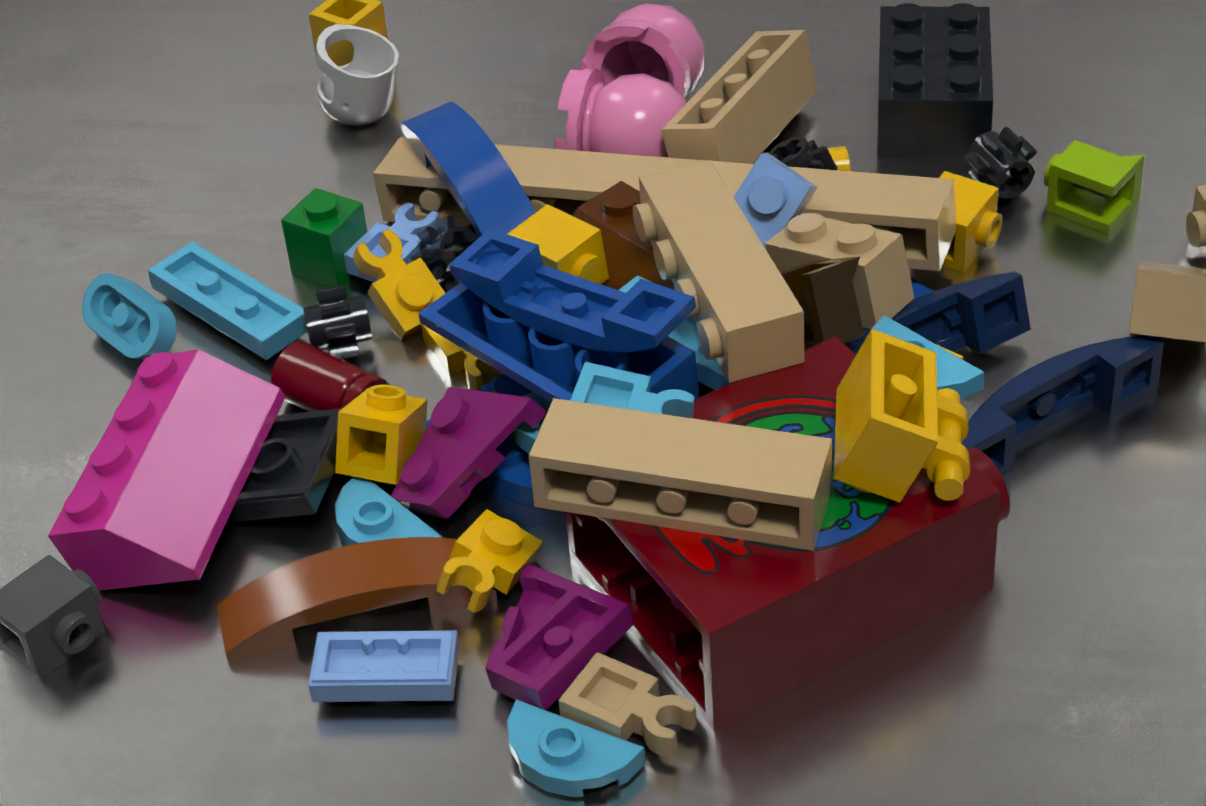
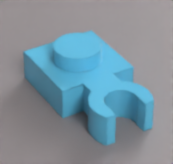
M585 362L570 401L692 418L694 415L695 396L678 389L665 390L658 394L651 393V376Z

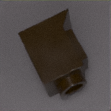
M860 257L815 260L780 272L804 311V350L835 336L845 345L848 342L864 337L852 281Z

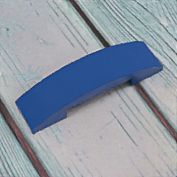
M451 101L401 122L402 132L426 168L433 165L473 225L478 238L489 228L507 234L536 213L522 186L501 153L477 122L459 105Z
M490 228L449 264L451 273L457 280L507 316L557 340L593 350L636 352L657 347L696 308L694 296L640 279L625 293L545 266L542 262L538 244Z

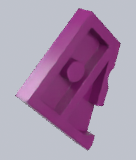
M448 387L444 397L435 406L431 415V421L417 448L404 464L401 478L391 497L410 512L448 519L470 496L475 485L484 478H487L505 459L503 454L496 448L523 420L534 429L543 419L546 410L530 397Z
M528 564L522 570L519 578L523 592L518 606L508 607L501 625L503 636L494 644L485 669L491 689L515 700L517 699L547 710L565 693L597 652L605 654L634 623L629 604Z

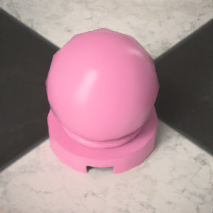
M645 3L621 12L609 26L605 27L589 44L579 69L584 70L586 67L597 68L603 73L606 85L621 75L644 73L670 83L686 99L697 88L703 73L705 43L693 20L672 6Z
M597 68L571 69L563 83L557 108L559 111H568L566 139L555 138L554 148L668 157L661 129L686 104V101L670 83L644 73L621 75L606 85L603 73Z

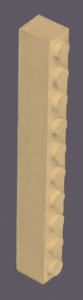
M400 137L373 172L383 221L395 222V212L406 203L414 204L416 221L422 220L430 212L436 211L439 214V219L452 215L455 219L456 227H465L471 224L433 165L426 168L408 139ZM494 144L519 181L535 212L549 204L571 216L574 215L578 207L620 181L640 191L639 177L706 161ZM712 161L734 197L754 164ZM789 167L818 187L801 213H818L830 219L854 224H869L873 228L900 233L903 236L909 269L941 270L956 232L954 179Z

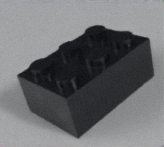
M903 3L897 6H880L877 155L965 156L970 144L978 136L992 131L993 79L990 8L976 7L967 3L954 4L950 7L919 6L912 3Z

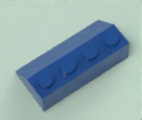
M461 282L418 313L421 324L551 403L553 398L570 401L585 362L651 376V393L658 394L665 390L678 389L695 396V399L699 398L695 351L669 336L657 347L636 352H607L576 346L521 324L485 302Z

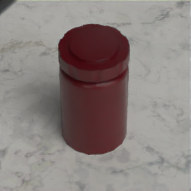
M302 341L292 343L282 351L275 362L271 375V384L282 390L286 397L284 401L307 412L344 408L367 388L375 385H390L385 379Z

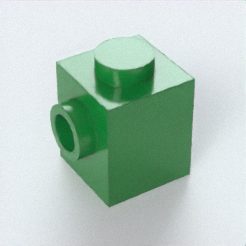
M314 188L281 219L291 273L294 276L329 288L345 285L354 275L346 272L344 254L367 232L363 203Z

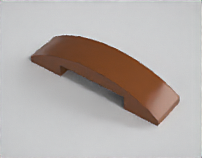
M407 537L347 545L299 559L251 581L217 604L228 663L295 648L293 628L426 597L430 615L468 607L473 592L467 587L460 585L452 586L444 595L436 591L443 568L450 558L457 539ZM494 587L492 588V591L487 602L497 600L496 589Z

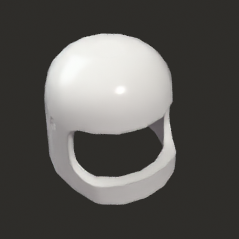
M334 24L325 28L318 36L315 56L318 68L325 72L318 79L317 97L323 110L335 121L345 125L364 126L380 120L390 109L393 102L399 57L395 45L386 37L366 28L344 24ZM347 40L354 46L353 60L347 65L337 66L329 58L326 50L333 43Z

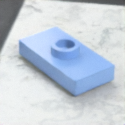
M457 630L318 632L308 684L312 702L453 701L459 655Z

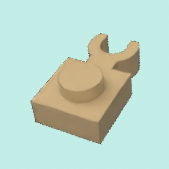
M598 652L558 700L560 716L626 741L634 732L644 737V741L651 751L665 757H674L676 754L677 736L675 731L664 726L677 724L684 729L693 731L697 725L696 706L690 700L679 695L660 696L658 678Z

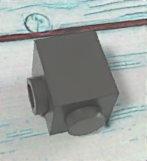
M50 554L0 588V648L35 677L42 680L74 655L86 649L93 641L106 632L97 606L102 598L96 584L81 569H76L72 572Z

